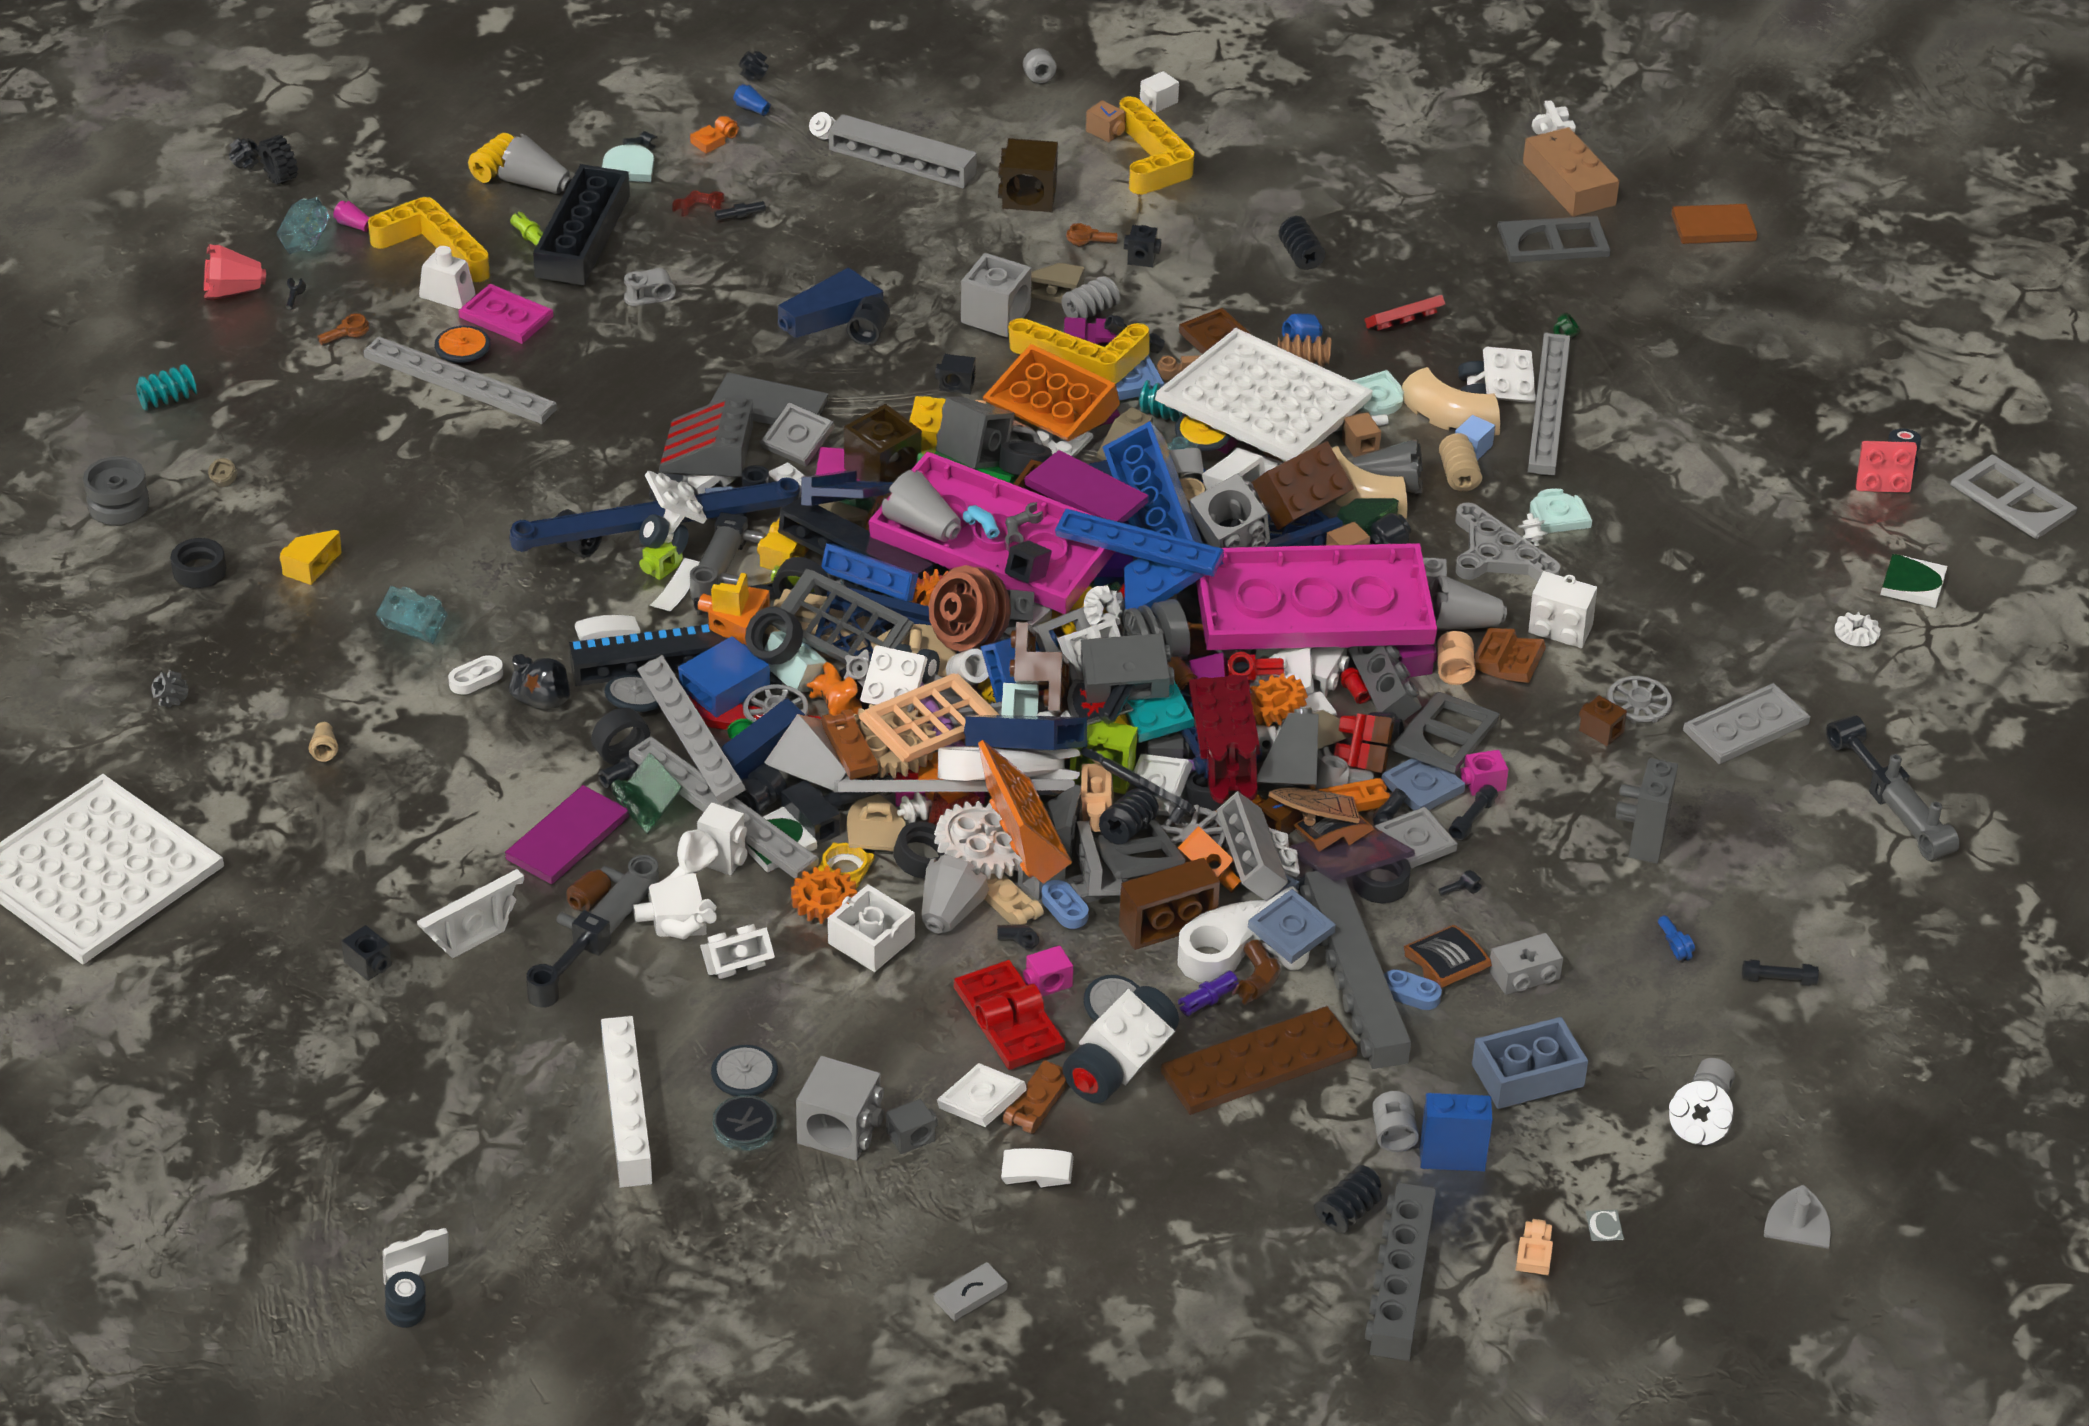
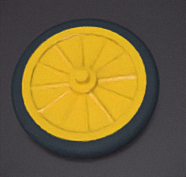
M1186 414L1178 419L1175 426L1176 437L1184 446L1198 448L1201 451L1219 449L1227 444L1231 438V435L1215 430L1210 425L1192 419Z

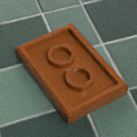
M1747 204L1672 206L1671 214L1682 244L1756 241L1757 231Z

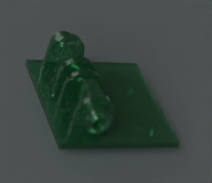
M652 753L647 755L628 782L616 780L611 785L612 794L616 797V800L629 811V815L646 834L650 833L683 788Z

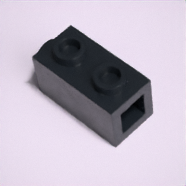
M804 780L781 791L782 807L817 840V846L840 835L841 814L836 806L831 805L823 797L818 788H814L807 780Z

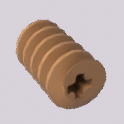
M1288 333L1285 334L1283 340H1280V337L1278 338L1279 348L1314 364L1317 362L1320 367L1324 368L1326 363L1329 365L1331 337H1327L1325 344H1322L1320 336H1317L1314 343L1311 342L1310 335L1306 336L1304 342H1301L1299 334H1296L1293 341L1290 340Z

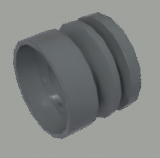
M1175 598L1153 603L1151 609L1147 605L1139 606L1138 609L1136 607L1125 609L1122 622L1124 636L1162 633L1164 645L1170 646L1171 657L1178 656L1183 658L1188 656L1190 652L1188 623L1181 605Z

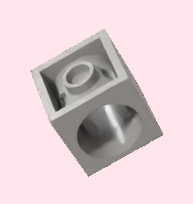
M984 253L961 280V323L1008 337V324L1010 321L1024 318L1031 308L1032 267Z
M1238 473L1190 499L1192 515L1199 535L1205 544L1218 548L1265 547L1270 542L1267 512ZM1227 519H1241L1245 521L1234 527L1218 525Z
M820 1056L796 1099L797 1143L857 1161L862 1150L869 1148L872 1131L875 1127L881 1125L884 1117V1109L881 1108V1101L884 1095V1088L881 1087V1073Z

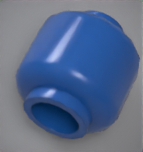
M1292 314L1283 323L1282 335L1284 338L1285 334L1288 333L1290 340L1293 341L1296 334H1299L1301 342H1304L1306 336L1310 335L1311 342L1314 343L1317 336H1322L1323 328L1314 314Z

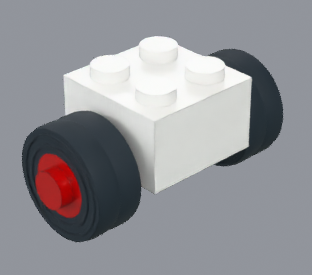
M1150 986L1139 987L1134 992L1128 989L1089 1028L1079 1042L1081 1046L1065 1060L1063 1074L1071 1089L1089 1102L1102 1103L1120 1087L1121 1083L1126 1086L1174 1034L1179 1024V1015L1173 1002L1164 993Z

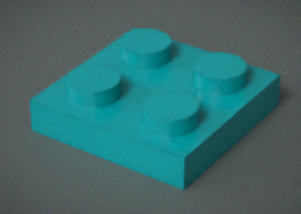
M1175 680L1174 685H1169V697L1127 700L1133 711L1125 713L1131 726L1138 727L1137 739L1139 743L1194 727V717Z

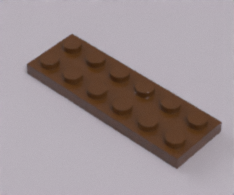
M1325 1006L1162 1063L1161 1073L1189 1115L1353 1058L1357 1056L1358 1047L1329 1007Z

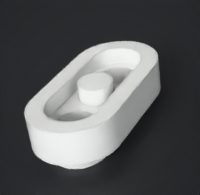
M488 655L453 669L448 675L451 691L456 694L466 695L500 680L503 676L502 661L498 657Z

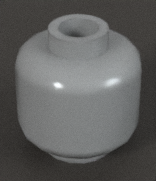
M1037 48L1031 50L1026 54L1023 61L1026 75L1035 83H1046L1056 73V62L1045 49Z

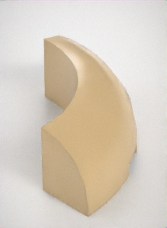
M1428 367L1417 370L1404 381L1402 385L1404 403L1416 415L1421 413L1429 418L1430 424L1449 431L1451 427L1459 428L1471 415H1475L1494 424V435H1500V411L1495 393L1476 394L1457 390L1437 379Z
M1338 446L1332 448L1354 487L1352 491L1336 500L1337 505L1352 512H1355L1357 509L1372 513L1371 517L1381 518L1387 513L1401 514L1405 519L1407 518V493L1403 476H1383L1367 472L1348 461Z

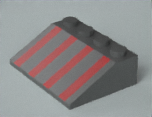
M743 396L723 398L672 419L659 472L742 476L753 430V399H746Z

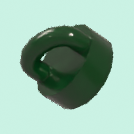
M1564 312L1557 318L1553 333L1569 335L1573 339L1580 334V327L1569 313ZM1560 327L1565 332L1564 334L1560 333Z

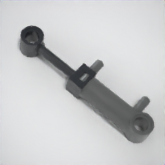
M751 465L742 471V487L769 483L768 469L763 466ZM747 512L739 514L720 513L715 523L714 536L699 565L690 571V596L693 601L696 597L700 598L703 593L711 595L713 584L728 583L736 585L740 576L727 574L726 572L737 550H742L746 541L759 543L762 538L766 537V533L748 530V518L745 517Z
M1857 715L1827 724L1826 735L1831 747L1834 750L1852 748L1873 773L1869 789L1870 794L1880 805L1887 803L1917 839L1920 853L1926 860H1933L1958 851L1959 838L1957 832L1950 824L1943 825L1939 821L1942 804L1932 802L1930 808H1928L1908 784L1910 776L1901 766L1902 758L1900 755H1891L1888 766L1883 768L1863 744L1867 737L1866 727L1862 719Z
M649 855L635 856L629 861L626 874L608 866L602 867L601 871L609 877L610 881L616 883L590 912L583 910L577 918L564 912L559 913L557 923L572 929L573 944L553 966L538 964L528 970L526 973L528 1000L532 1005L539 1008H547L554 1005L559 999V977L584 950L599 956L611 943L610 935L633 911V905L639 904L645 897H649L650 885L659 882L658 862L654 857Z

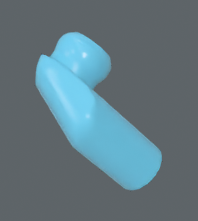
M977 505L969 506L968 510L963 512L964 521L969 523V525H973L978 521L982 525L987 538L993 539L999 535V528L994 516L990 512Z

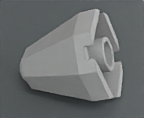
M946 854L940 856L938 861H936V858L930 860L925 874L921 916L926 928L931 932L945 933L951 931L985 899L989 891L987 876L981 871L979 875H976L973 872L975 866L969 861Z

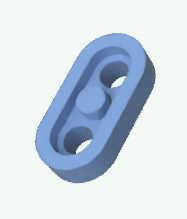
M1051 880L1043 885L1042 903L1062 926L1077 929L1087 923L1089 908L1067 882Z
M1390 970L1384 973L1394 1001L1421 1010H1431L1440 1004L1442 990L1435 981L1402 970Z

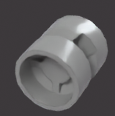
M1389 1091L1376 1097L1372 1104V1111L1379 1146L1390 1152H1402L1413 1147L1418 1141L1419 1133L1411 1096L1400 1091Z

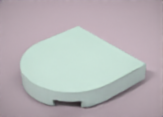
M621 145L610 149L605 154L602 167L629 171V181L652 182L654 157L648 149L642 146Z
M1388 370L1352 380L1373 390L1371 400L1361 407L1359 411L1363 413L1368 412L1370 415L1376 416L1389 415L1401 408L1404 391Z
M1563 489L1540 491L1538 496L1530 503L1529 513L1533 514V518L1539 517V521L1545 520L1540 525L1541 531L1553 533L1591 528L1592 519L1582 499L1577 495L1573 497L1563 493Z

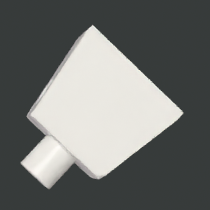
M440 246L436 248V252L422 266L419 297L460 309L476 296L469 266L465 260L453 257L450 247Z

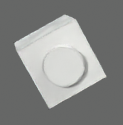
M1164 71L1141 81L1140 100L1155 113L1178 103L1179 82Z

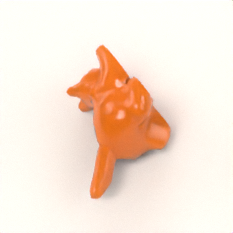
M826 662L823 665L825 674L818 675L812 682L806 685L808 688H812L809 697L811 699L824 698L829 714L833 716L839 715L841 711L851 709L853 714L858 715V708H862V704L856 698L858 687L852 677H847L844 681H841L842 678L836 668L831 663Z

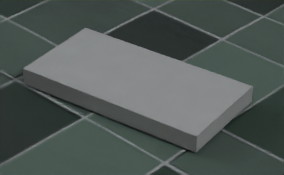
M1772 683L1685 722L1683 731L1720 765L1808 725L1811 716L1778 686Z

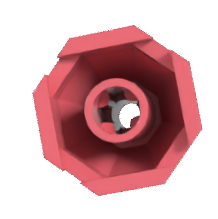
M209 245L207 247L206 254H210V260H205L204 291H207L204 295L205 300H217L257 291L260 289V284L265 285L266 269H262L261 262L221 245Z

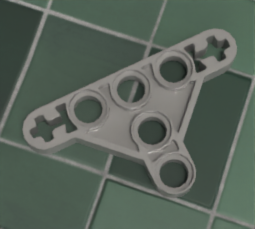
M1462 503L1457 507L1456 524L1469 533V550L1459 555L1456 561L1455 571L1460 578L1472 580L1486 572L1529 575L1538 582L1543 571L1555 575L1560 574V564L1555 559L1478 505ZM1481 528H1491L1494 531H1484ZM1507 541L1513 543V545H1504L1501 542ZM1482 553H1491L1494 556L1487 557L1482 555ZM1527 555L1533 557V559H1524L1521 556ZM1469 564L1475 568H1465L1462 565Z

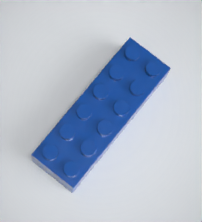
M1151 421L1102 447L1112 476L1148 495V503L1128 519L1129 525L1202 543L1165 438Z

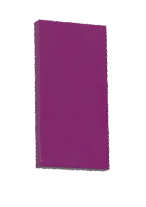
M1058 450L1025 477L1026 486L1055 501L1091 515L1121 523L1126 522L1148 503L1147 494L1061 450Z
M582 785L505 851V858L552 885L629 818V809Z

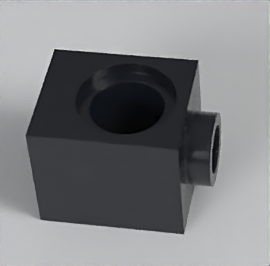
M944 354L942 363L937 364L935 379L939 380V391L971 395L976 375V357Z
M368 926L361 927L342 940L344 962L367 981L392 966L390 944Z

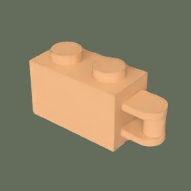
M1082 764L1081 803L1083 821H1089L1091 831L1100 832V816L1113 805L1114 801L1112 773L1099 764Z

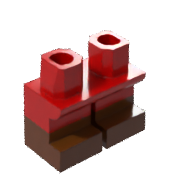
M1357 713V716H1341L1339 732L1353 734L1352 744L1336 743L1334 756L1345 760L1350 767L1381 774L1386 772L1390 748L1364 742L1391 745L1395 719Z

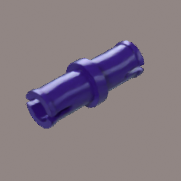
M1228 970L1225 974L1211 982L1205 981L1201 983L1199 989L1178 999L1179 1005L1184 1003V1005L1179 1007L1185 1016L1189 1017L1206 1005L1213 1006L1220 997L1235 989L1238 982L1233 984V982L1238 980L1236 975Z

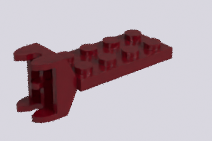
M1247 675L1190 679L1189 691L1200 758L1207 759L1208 785L1212 799L1219 804H1224L1229 798V792L1237 790L1252 801L1257 795L1256 755L1260 754V744Z

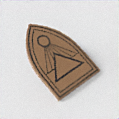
M1283 788L1269 792V796L1273 799L1302 811L1304 822L1308 826L1315 824L1316 815L1359 823L1360 821L1354 797L1305 788Z

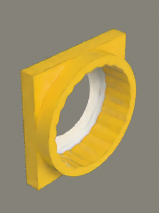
M833 842L831 847L824 852L818 869L819 871H824L825 866H829L830 871L834 872L835 870L832 869V866L840 860L853 861L858 865V869L852 872H841V876L849 873L851 881L856 882L857 888L874 861L875 854L865 852L861 847L849 848L848 843L838 844Z

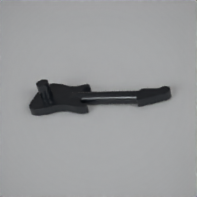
M1083 747L1080 751V754L1085 758L1099 764L1110 773L1135 787L1147 790L1155 798L1173 807L1174 809L1168 820L1178 825L1184 814L1191 818L1196 811L1195 807L1181 797L1164 790L1119 763L1105 758L1096 751L1094 752L1092 749Z

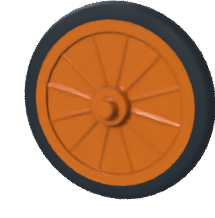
M465 325L444 330L437 336L434 343L435 350L440 357L457 363L471 362L483 357L491 345L490 338L486 332L477 327Z

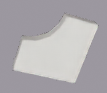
M1140 754L1133 772L1180 797L1193 764L1187 759ZM1156 798L1159 805L1158 815L1170 816L1174 808Z

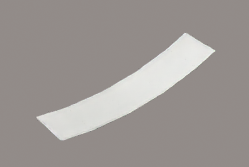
M684 558L667 587L650 606L671 611L690 589V571L698 566L700 562Z

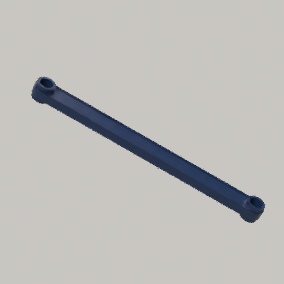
M784 477L777 482L697 494L695 497L702 505L706 518L709 519L719 517L721 512L739 514L776 507L783 508L799 499L800 488L799 483L795 479ZM658 501L536 521L518 520L513 523L510 529L509 539L513 549L525 552L532 547L640 530L642 523L648 516L657 514L664 517L666 509L662 508ZM684 517L681 523L691 522L695 520Z

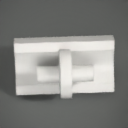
M1552 100L1545 101L1546 114L1537 115L1532 122V128L1538 135L1567 127L1575 133V124L1573 120L1568 121L1569 114L1566 106L1555 107Z

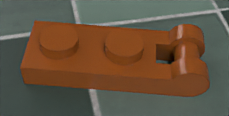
M851 709L843 710L841 714L835 716L832 714L822 715L823 729L849 779L878 773V763L855 721L853 711ZM844 726L843 729H837V727Z
M1044 1060L1027 1083V1090L1015 1100L1013 1105L1008 1106L1006 1109L1003 1123L1010 1126L1016 1124L1023 1127V1131L1034 1134L1068 1086L1063 1074V1067Z

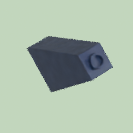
M848 267L779 304L778 326L793 337L798 338L846 324L851 319L861 299L867 296H874L883 300V290Z
M788 698L781 701L721 747L740 780L743 778L748 779V775L754 769L764 764L797 714L805 716Z
M965 716V746L979 747L978 743L984 740L991 747L1061 750L1087 747V717Z

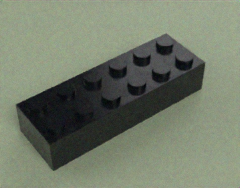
M585 164L579 165L533 251L536 278L585 285L630 198L629 171Z

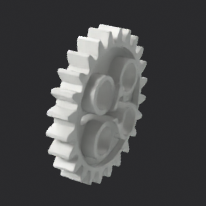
M966 801L963 808L955 804L953 811L946 809L945 815L940 816L934 833L936 835L934 843L939 845L937 851L969 861L975 866L973 871L976 875H979L981 871L989 880L991 874H995L999 879H1002L1004 872L1012 876L1014 870L1018 871V863L1022 861L1021 857L1010 846L1011 836L1003 830L999 823L1002 820L1001 816L993 809L990 803H988L987 807H982L981 803L977 801L975 807H972Z

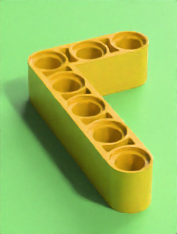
M1130 96L1122 98L1120 100V109L1125 111V131L1151 155L1131 163L1129 190L1135 194H1146L1190 179L1193 176L1194 151L1140 99Z
M421 197L373 215L368 219L370 244L375 248H387L423 234L436 248L448 246L451 248L453 257L465 260L469 266L472 282H483L490 277L487 250L432 198Z
M1024 318L1013 319L1008 324L1011 351L1021 355L1030 344H1033L1116 384L1150 353L1149 328L1141 323L1127 326L1105 347Z

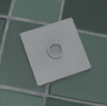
M788 403L762 438L760 444L762 448L807 466L833 431L835 424L832 420Z
M1426 807L1375 825V835L1387 848L1401 853L1408 860L1411 868L1457 851L1458 843Z

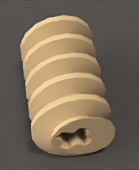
M1461 433L1445 437L1439 445V453L1449 485L1458 491L1473 490L1482 482V474L1472 443L1465 434Z

